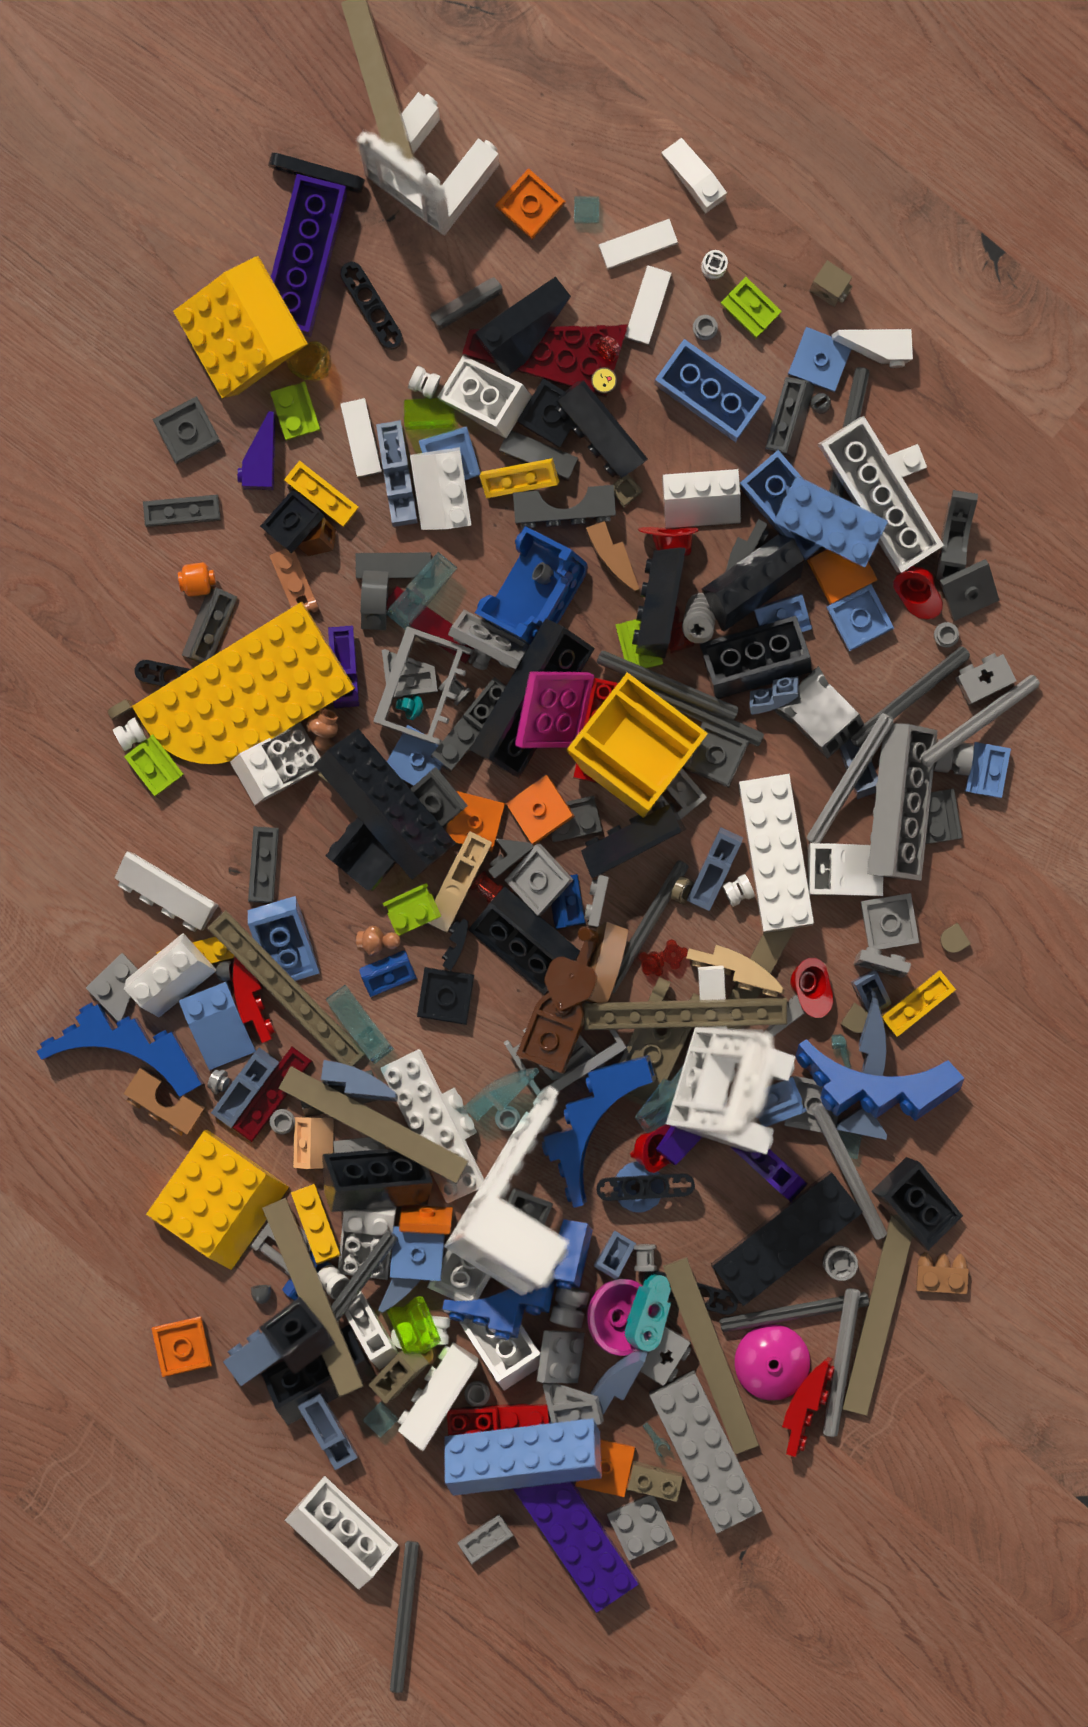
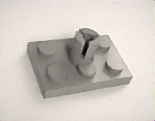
M466 610L462 611L448 633L456 642L463 645L467 644L474 648L473 654L469 658V663L481 670H486L491 657L497 659L505 667L516 669L529 648V645Z

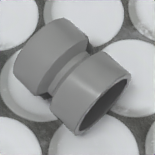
M961 743L935 762L933 771L948 773L950 770H953L954 774L969 776L973 761V743Z
M834 1245L824 1253L823 1267L833 1279L846 1281L855 1275L858 1268V1260L855 1254L847 1247Z
M572 1287L571 1290L557 1288L555 1300L558 1304L553 1306L550 1321L564 1326L581 1328L585 1315L582 1312V1308L587 1306L590 1293Z

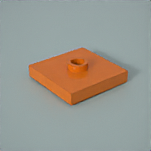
M528 168L495 204V207L533 240L565 205L566 201Z
M545 775L506 803L533 845L575 817L548 775Z
M456 791L468 806L447 824L446 832L456 843L463 845L469 831L491 841L492 844L488 851L493 852L505 803Z
M402 1206L399 1231L450 1234L453 1207Z
M202 1316L151 1328L162 1377L212 1366Z
M600 1439L602 1478L576 1481L575 1487L625 1497L635 1446Z

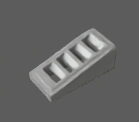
M793 995L787 1003V1024L770 1025L764 1032L765 1034L773 1037L805 1014L799 1003L798 995Z

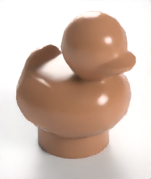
M326 708L320 709L318 713L311 715L307 720V730L317 735L314 744L320 751H325L330 746H334L335 742L331 738L335 737L338 733V725L336 723L338 716Z
M369 926L365 931H359L356 936L357 949L365 951L370 956L379 955L384 946L391 950L396 949L401 942L398 934L390 932L384 936L381 929L377 926Z

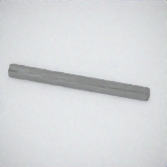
M1034 675L1028 676L922 753L920 761L925 767L933 765L1037 689L1040 684L1039 680Z
M882 713L808 833L807 839L811 843H821L894 723L891 716Z
M822 1103L814 1105L812 1107L813 1114L860 1209L863 1211L862 1214L876 1240L884 1238L887 1235V1231L827 1109Z
M854 1288L845 1290L833 1365L835 1370L830 1384L823 1434L829 1437L837 1436L860 1298V1290Z

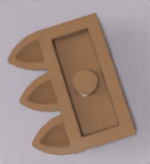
M925 1251L920 1256L917 1264L916 1291L967 1294L969 1269L964 1256L959 1254L954 1259L952 1267H950L947 1255L942 1252L938 1256L935 1266H933L931 1256Z

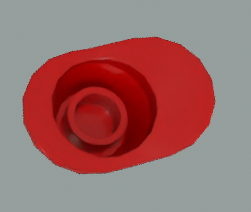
M638 528V531L652 534L657 550L682 547L686 548L684 556H688L691 553L693 533L698 532L699 529Z
M914 564L894 579L893 587L911 614L921 619H933L940 614L943 609V601L934 586V578L928 570L916 567Z
M817 958L803 960L791 975V989L798 995L801 1008L807 1015L813 1018H822L829 1013L833 1005V993L827 967Z
M663 1125L653 1132L640 1135L636 1139L634 1150L630 1152V1157L636 1159L648 1172L655 1173L671 1163L656 1151L659 1143L671 1127L670 1125Z

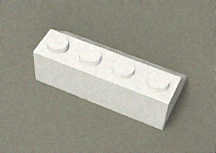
M126 852L115 875V879L120 881L119 887L129 893L135 890L141 894L139 899L151 906L154 902L163 907L162 913L172 919L175 916L183 919L182 925L193 932H196L197 928L203 931L219 906L132 852Z
M454 1342L450 1347L444 1346L438 1356L441 1362L437 1368L432 1366L424 1378L428 1381L423 1390L417 1389L411 1399L414 1405L410 1411L405 1409L397 1421L401 1424L398 1431L421 1450H424L478 1364V1357Z
M325 1476L285 1519L293 1529L358 1590L373 1578L398 1546L392 1538Z

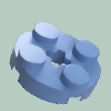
M635 1161L626 1164L620 1169L616 1177L655 1175L660 1173L658 1171L655 1173L648 1172L644 1166ZM655 1179L651 1183V1190L655 1193H662L664 1191L663 1180ZM634 1180L629 1181L625 1187L630 1195L637 1194L636 1190H631V1185L636 1183ZM617 1181L618 1186L613 1187L614 1191H619L618 1196H623L621 1188L623 1181ZM661 1198L618 1200L622 1207L632 1212H645L656 1206Z

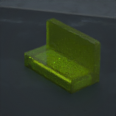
M438 398L404 400L405 430L455 428L454 408Z
M423 1296L415 1297L404 1307H390L387 1310L404 1354L427 1353L441 1341Z

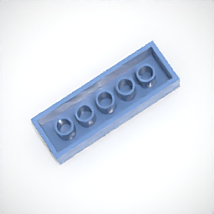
M593 1418L445 1436V1484L453 1496L602 1478L600 1430Z

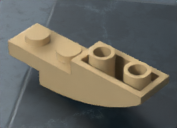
M469 831L435 899L442 917L428 922L429 924L448 933L492 844L491 841Z
M718 945L715 946L714 954L693 949L688 950L687 959L692 961V966L707 967V965L723 966L725 975H731V971L735 972L733 981L739 983L738 988L747 991H753V987L763 989L762 994L777 998L778 994L784 995L785 989L770 973L740 953Z

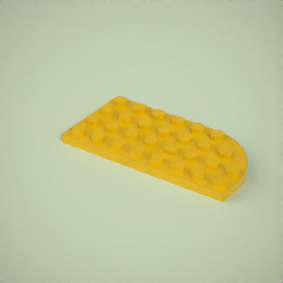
M300 602L132 707L150 735L153 734L163 748L171 754L190 762L220 764L233 760L239 753L269 738L273 739L355 689L304 603Z

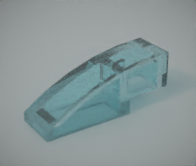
M437 552L410 582L405 591L389 607L386 615L406 630V627H409L442 589L457 570V567Z
M346 985L325 999L373 1064L394 1050L379 1027Z
M683 1066L672 1081L662 1080L636 1114L635 1118L645 1132L650 1133L666 1124Z
M530 1068L507 1074L481 1089L463 1108L477 1122L492 1106L501 1112L536 1076L539 1070L537 1068Z

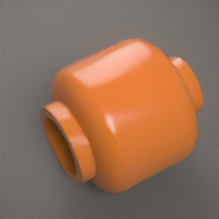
M204 562L186 564L182 567V571L178 572L180 591L185 592L188 597L208 595L211 591V585H216L214 570H209Z

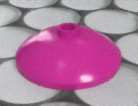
M629 1279L609 1281L601 1286L591 1299L587 1317L591 1336L601 1349L610 1354L626 1356L638 1350L625 1337L627 1319L638 1288L642 1286L636 1281ZM651 1306L648 1308V1315L652 1312ZM613 1313L616 1314L615 1321L612 1319Z
M778 1324L762 1325L748 1332L738 1344L734 1358L735 1371L742 1386L752 1395L764 1400H781L796 1393L808 1376L810 1355L805 1342L792 1329ZM771 1360L778 1361V1366L775 1369L769 1367Z

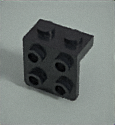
M358 817L347 826L345 833L338 841L331 845L329 852L326 854L328 859L369 892L377 887L397 863Z

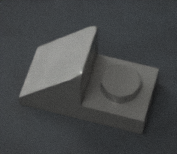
M496 839L508 855L506 857L499 855L489 863L492 868L488 871L494 878H497L531 851L534 846L528 842Z
M518 1188L512 1190L507 1204L542 1226L545 1225L553 1203L528 1194Z

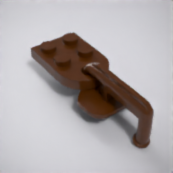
M581 927L578 931V938L584 941L577 961L558 957L551 962L545 976V984L549 993L537 1002L516 1053L517 1056L562 1074L565 1073L584 1024V1010L581 1002L588 1000L592 996L597 983V974L588 965L599 940V934L588 927Z

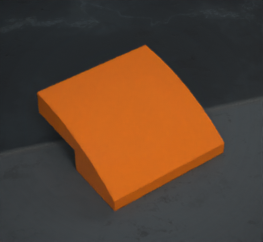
M829 549L807 560L830 605L878 580L869 562L863 567Z

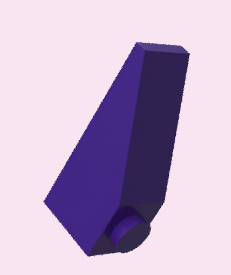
M274 411L267 413L242 461V468H238V483H242L244 490H274L276 422Z
M731 1146L741 1158L790 1202L808 1184L770 1149H768L767 1154L743 1151Z

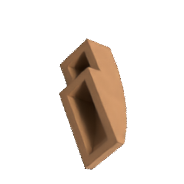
M605 521L587 527L586 533L590 543L605 567L633 593L639 592V586L623 542L613 545Z
M605 922L596 929V932L599 934V940L588 965L597 974V983L592 996L585 1000L591 1003H608L626 946L628 929Z

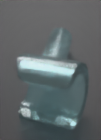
M841 1034L832 1035V1049H840L844 1066L851 1068L845 1037Z
M648 1422L642 1425L652 1438L654 1449L659 1456L662 1457L661 1452L658 1450V1447L662 1444L666 1445L670 1451L667 1440L659 1438Z

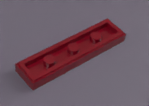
M398 586L395 588L387 600V610L416 630L474 650L473 647L467 644H460L448 635L453 625ZM440 646L454 657L456 656L457 651ZM463 652L460 661L466 664L471 655Z
M291 1046L232 1128L253 1142L288 1095L280 1090L279 1087L290 1066L304 1073L312 1060Z

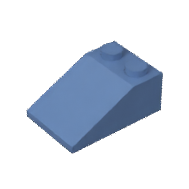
M296 896L248 910V926L253 938L295 981L320 973Z
M229 982L221 983L179 1000L189 1028L209 1070L256 1052L246 1024H243L236 999Z

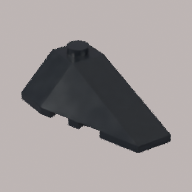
M555 276L475 333L476 339L502 373L508 377L528 361L571 296Z

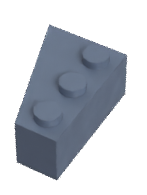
M259 1329L246 1338L248 1342L242 1346L238 1343L228 1351L230 1356L223 1361L240 1386L281 1358Z

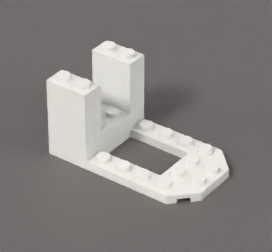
M419 92L402 112L413 154L440 120L436 100L428 94L423 96ZM365 132L357 139L365 176L444 236L499 166V154L496 152L498 150L496 146L488 140L483 142L478 138L441 186V181L429 172L426 175L422 172L424 168L413 159L409 162L401 156L403 152L396 145L391 143L388 146L376 135H369Z
M695 1027L666 1124L743 1151L767 1154L768 1149H770L773 1143L772 1134L774 1130L753 1123V1120L760 1113L761 1108L766 1102L765 1093L768 1083L772 1079L788 1081L789 1077L793 1074L795 1056L773 1049L771 1035L762 1032ZM734 1068L739 1069L728 1107H726L727 1090L735 1076Z
M551 1087L538 1094L533 1102L534 1107L530 1113L525 1112L444 1246L521 1296L527 1292L531 1293L534 1288L538 1289L543 1285L547 1286L555 1274L552 1269L556 1262L560 1264L568 1252L565 1249L568 1244L566 1240L498 1198L499 1196L503 1198L511 1186L508 1180L512 1174L515 1176L518 1174L524 1164L521 1161L525 1152L529 1154L537 1142L534 1139L535 1135L540 1131L542 1132L550 1120L547 1115L554 1109L557 1103L555 1098L558 1094Z

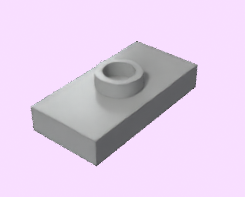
M498 1514L464 1537L457 1544L470 1563L473 1564L513 1537L514 1534L501 1515Z

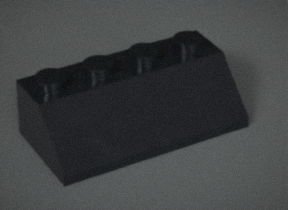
M584 380L577 381L555 400V403L558 405L555 408L564 420L567 417L574 424L571 427L573 432L580 439L584 437L590 444L587 447L595 458L601 457L606 463L603 468L612 478L616 476L622 479L648 460Z
M778 534L701 589L722 631L725 632L801 577L804 558L794 538Z
M686 548L656 550L653 552L652 559L647 558L645 573L649 574L648 583L643 582L640 597H645L644 606L638 607L636 621H641L640 629L634 630L632 644L637 645L635 652L637 654L664 659L666 657Z
M796 616L699 643L714 697L718 699L772 684L773 680L791 678L812 672L811 657Z
M665 801L652 807L653 813L644 818L638 814L629 819L630 825L624 828L618 825L606 831L609 836L602 840H599L597 836L585 842L586 848L581 850L591 878L597 877L685 831L686 828L673 803L666 805Z
M506 887L496 895L468 929L544 995L548 992L545 976L551 962L558 957H565L574 961L580 953L578 948L544 919L537 916L530 907Z
M390 1148L323 1154L324 1192L331 1212L427 1204L429 1201L433 1181L428 1168Z
M350 1324L342 1328L341 1332L362 1383L376 1377L371 1362ZM322 1354L295 1374H293L284 1361L261 1373L275 1409L287 1425L303 1417L298 1405L314 1396L321 1394L327 1403L340 1397Z

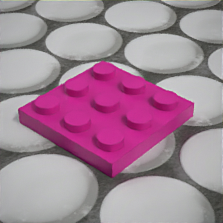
M530 672L515 745L521 748H568L584 728L594 675L589 672Z

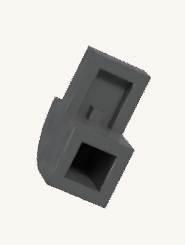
M367 570L363 572L360 608L361 629L386 630L389 572Z

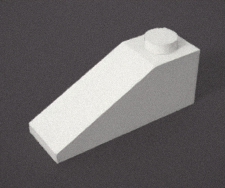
M682 138L661 152L705 214L726 199V190L712 171Z
M911 329L838 330L832 334V340L881 364H890V368L905 367V364L913 359Z
M360 1291L344 1314L370 1361L380 1370L388 1365L399 1352L363 1292Z

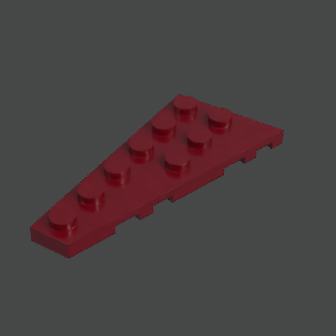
M628 324L550 327L528 361L516 371L569 387L577 381L584 380L596 395L607 398V394H600L593 389L591 383L592 375L600 368H609L613 372L615 371ZM469 329L462 355L496 365L476 339L475 333L479 329Z

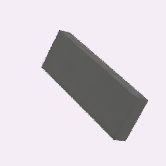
M218 495L143 501L145 527L221 521Z
M431 552L356 553V579H363L364 570L389 572V579L431 578Z
M253 826L248 902H274L279 828Z

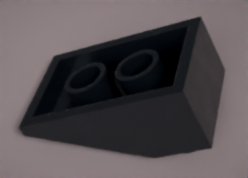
M905 1157L871 1191L882 1206L928 1251L963 1217L919 1161Z

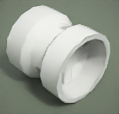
M719 250L709 251L702 261L701 270L703 275L711 280L721 278L728 265L726 255Z
M417 366L410 379L408 389L414 392L420 391L425 397L431 399L437 389L441 376L435 373L429 374L424 368Z
M135 717L130 719L124 727L118 726L113 729L124 751L132 748L133 743H141L147 739Z
M745 874L739 876L737 881L722 884L732 907L740 904L741 900L745 898L751 899L755 897L753 888Z
M326 1265L318 1272L324 1290L332 1299L336 1300L350 1280L345 1275L340 1274V1271L334 1265Z
M426 1316L425 1325L428 1329L424 1334V1342L429 1344H448L449 1335L446 1329L450 1327V1319L441 1316Z

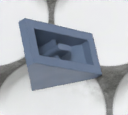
M871 970L851 982L867 1012L869 1011L872 998L878 999L881 1010L892 1004L876 970Z
M862 1106L838 1121L836 1125L837 1130L887 1139V1134L878 1120L871 1113H867Z
M614 1230L595 1261L594 1266L617 1280L636 1243Z

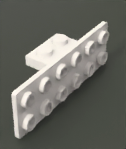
M419 1049L381 1067L389 1088L398 1096L397 1104L410 1130L469 1161L457 1184L430 1170L446 1203H450L478 1190L484 1178L465 1139L474 1135L477 1131L455 1087L443 1094L441 1093Z

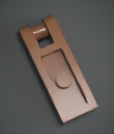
M283 549L269 555L291 608L298 604L297 599L306 596L308 602L304 603L307 610L309 612L312 611V613L320 611L295 550L292 554L287 549Z

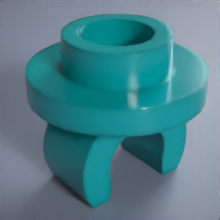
M413 695L410 699H397L395 709L404 711L407 719L414 720L421 715L423 703L420 696Z

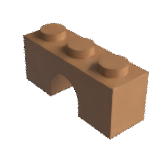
M143 1067L139 1068L124 1092V1095L128 1097L126 1101L137 1108H140L142 1105L149 1110L148 1115L159 1122L162 1119L171 1124L169 1128L181 1136L183 1133L190 1134L206 1107L187 1095H182L175 1106L163 1105L158 1098V1090L163 1080Z

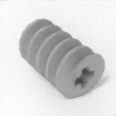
M697 593L688 599L682 624V631L685 637L694 643L707 642L711 639L715 628L716 618L703 593Z

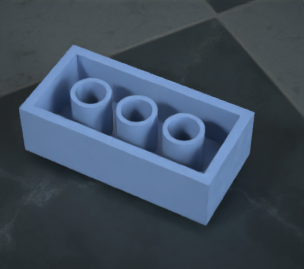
M685 339L654 382L655 386L734 442L739 439L766 400V396Z
M777 450L740 482V489L780 535L795 539L805 562L822 546L774 522L796 476L801 477L781 452Z
M796 476L774 522L865 567L888 520Z

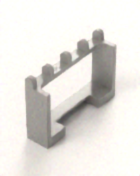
M407 626L373 721L374 724L429 743L441 745L442 740L433 737L438 721L448 724L449 719L440 716L447 697L456 700L458 695L449 692L455 674L461 676L466 674V671L457 668L462 653L472 655L474 650ZM416 637L457 651L428 735L386 721L406 660Z
M609 1029L616 1040L614 1044L540 1090L520 1057L516 1055L520 1044L513 1048L509 1040L503 1042L537 1096L548 1087L553 1088L557 1092L626 1049L616 1030Z

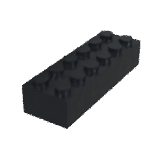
M545 618L469 750L519 779L537 749L521 748L515 745L530 672H581L595 648L567 628Z
M359 728L327 750L314 764L411 880L434 864L456 844Z
M829 1170L797 1195L792 1202L783 1206L712 1262L711 1265L744 1307L862 1214L863 1211Z

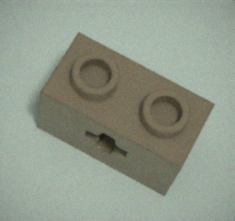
M827 260L814 279L809 291L835 307L838 301L843 304L851 292L850 290L853 287L850 285L852 276Z
M411 1345L399 1352L369 1386L386 1404L399 1396L429 1362Z
M633 1460L627 1490L677 1502L683 1475L681 1472Z

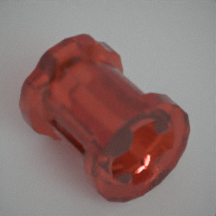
M483 871L470 889H476L490 903L503 886L494 883L486 876L487 873Z

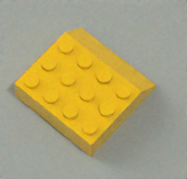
M259 256L224 272L173 311L221 398L239 395L308 345Z
M627 672L567 748V751L585 774L644 818L708 733Z
M206 1129L146 1215L209 1259L232 1270L267 1220L263 1207L281 1200L289 1186Z

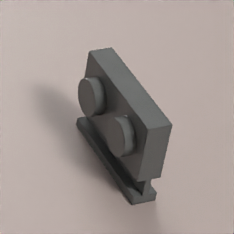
M954 789L931 792L925 844L961 839L962 834Z
M594 796L567 801L566 803L575 817L552 832L551 836L552 841L557 842L602 832Z

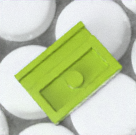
M747 277L720 302V305L755 339L782 312Z
M305 381L270 392L286 441L314 431H320Z
M635 619L615 624L625 660L646 669L663 665L662 658L635 653L637 645H633L632 640L634 630L640 629L641 621H636Z
M153 734L124 756L155 797L184 775Z
M427 883L383 903L387 907L389 912L387 914L395 933L399 936L442 917L432 894L428 892Z

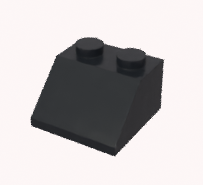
M301 1297L259 1327L293 1374L297 1373L335 1344L325 1326Z

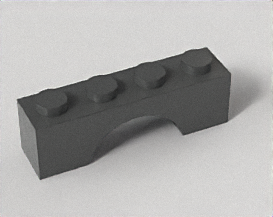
M614 485L588 487L583 500L576 506L568 509H558L548 505L538 491L513 493L515 523L521 524V528L525 526L535 528L536 523L546 522L547 527L560 526L561 521L571 520V525L586 524V519L596 518V523L611 522V517H616Z

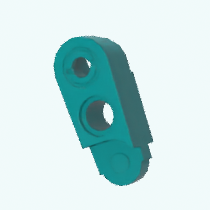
M651 1275L644 1281L643 1287L639 1286L627 1319L625 1337L638 1350L652 1351L659 1346L671 1304L668 1303L671 1290L668 1279L662 1275ZM651 1306L652 1312L648 1315V1308Z

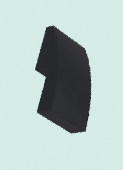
M464 918L461 922L456 920L448 931L452 934L449 939L457 944L455 948L450 946L442 956V959L445 960L443 966L450 971L459 959L466 941L468 921Z

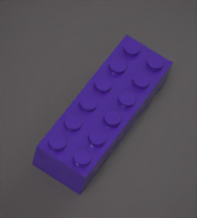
M297 174L271 279L303 336L311 338L347 197V189L344 185Z
M573 1482L513 1488L596 1613L639 1585L638 1578Z

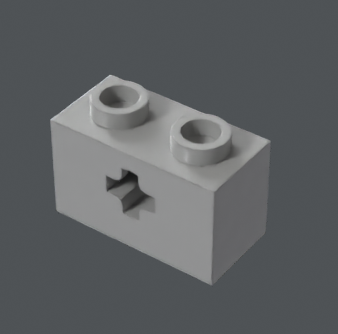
M993 653L981 659L982 665L974 668L973 664L959 670L961 675L955 679L968 705L1017 681L1004 654L997 657ZM982 672L990 674L991 677L987 680L988 684L986 681L980 682L979 677L982 675Z
M665 1325L659 1346L652 1351H648L640 1372L663 1386L667 1381L671 1383L678 1372V1369L675 1368L680 1359L685 1361L692 1349L689 1347L690 1340ZM668 1350L671 1351L670 1356L672 1359H666L662 1362L660 1353H666Z

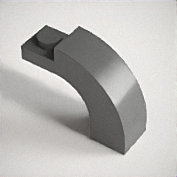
M957 490L952 491L942 530L941 541L944 546L939 549L937 580L944 579L966 567L968 539L978 501V494Z

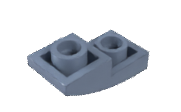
M798 677L773 680V688L750 691L751 715L777 709L796 699L799 688Z

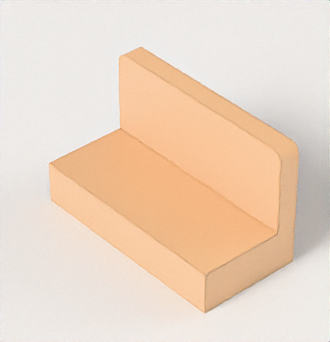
M294 1117V1168H323V1154L333 1153L334 1119L331 1117Z

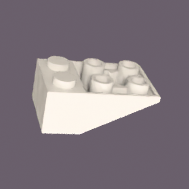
M300 722L273 739L269 738L239 753L230 763L254 805H257L318 771L314 764L321 757Z
M808 844L807 884L809 895L883 896V876L868 874V858L871 845Z
M397 1206L344 1211L340 1243L341 1256H339L338 1263L340 1274L354 1276L386 1231L393 1233ZM391 1250L370 1278L388 1280Z

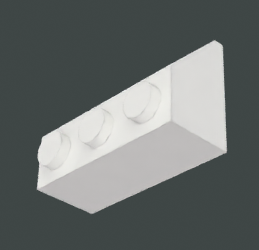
M460 447L410 455L421 530L471 526Z
M738 469L665 474L662 476L665 528L741 523Z
M182 933L128 977L124 990L141 1008L160 1017L216 972V968Z

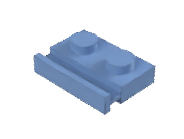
M801 593L761 605L754 610L758 626L796 616L802 632L812 629Z
M974 742L970 775L967 777L965 792L1002 798L1011 748Z
M793 1077L789 1078L788 1081L783 1080L767 1087L765 1093L766 1102L756 1118L759 1119L761 1126L767 1127L807 1111L802 1105V1098Z

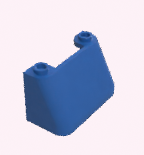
M525 526L515 540L516 550L520 554L519 558L496 597L493 595L483 597L477 605L475 614L530 646L545 618L557 624L559 623L587 574L588 564L572 549ZM541 562L549 565L554 571V577L549 578L551 583L545 585L539 584L532 579L534 569Z

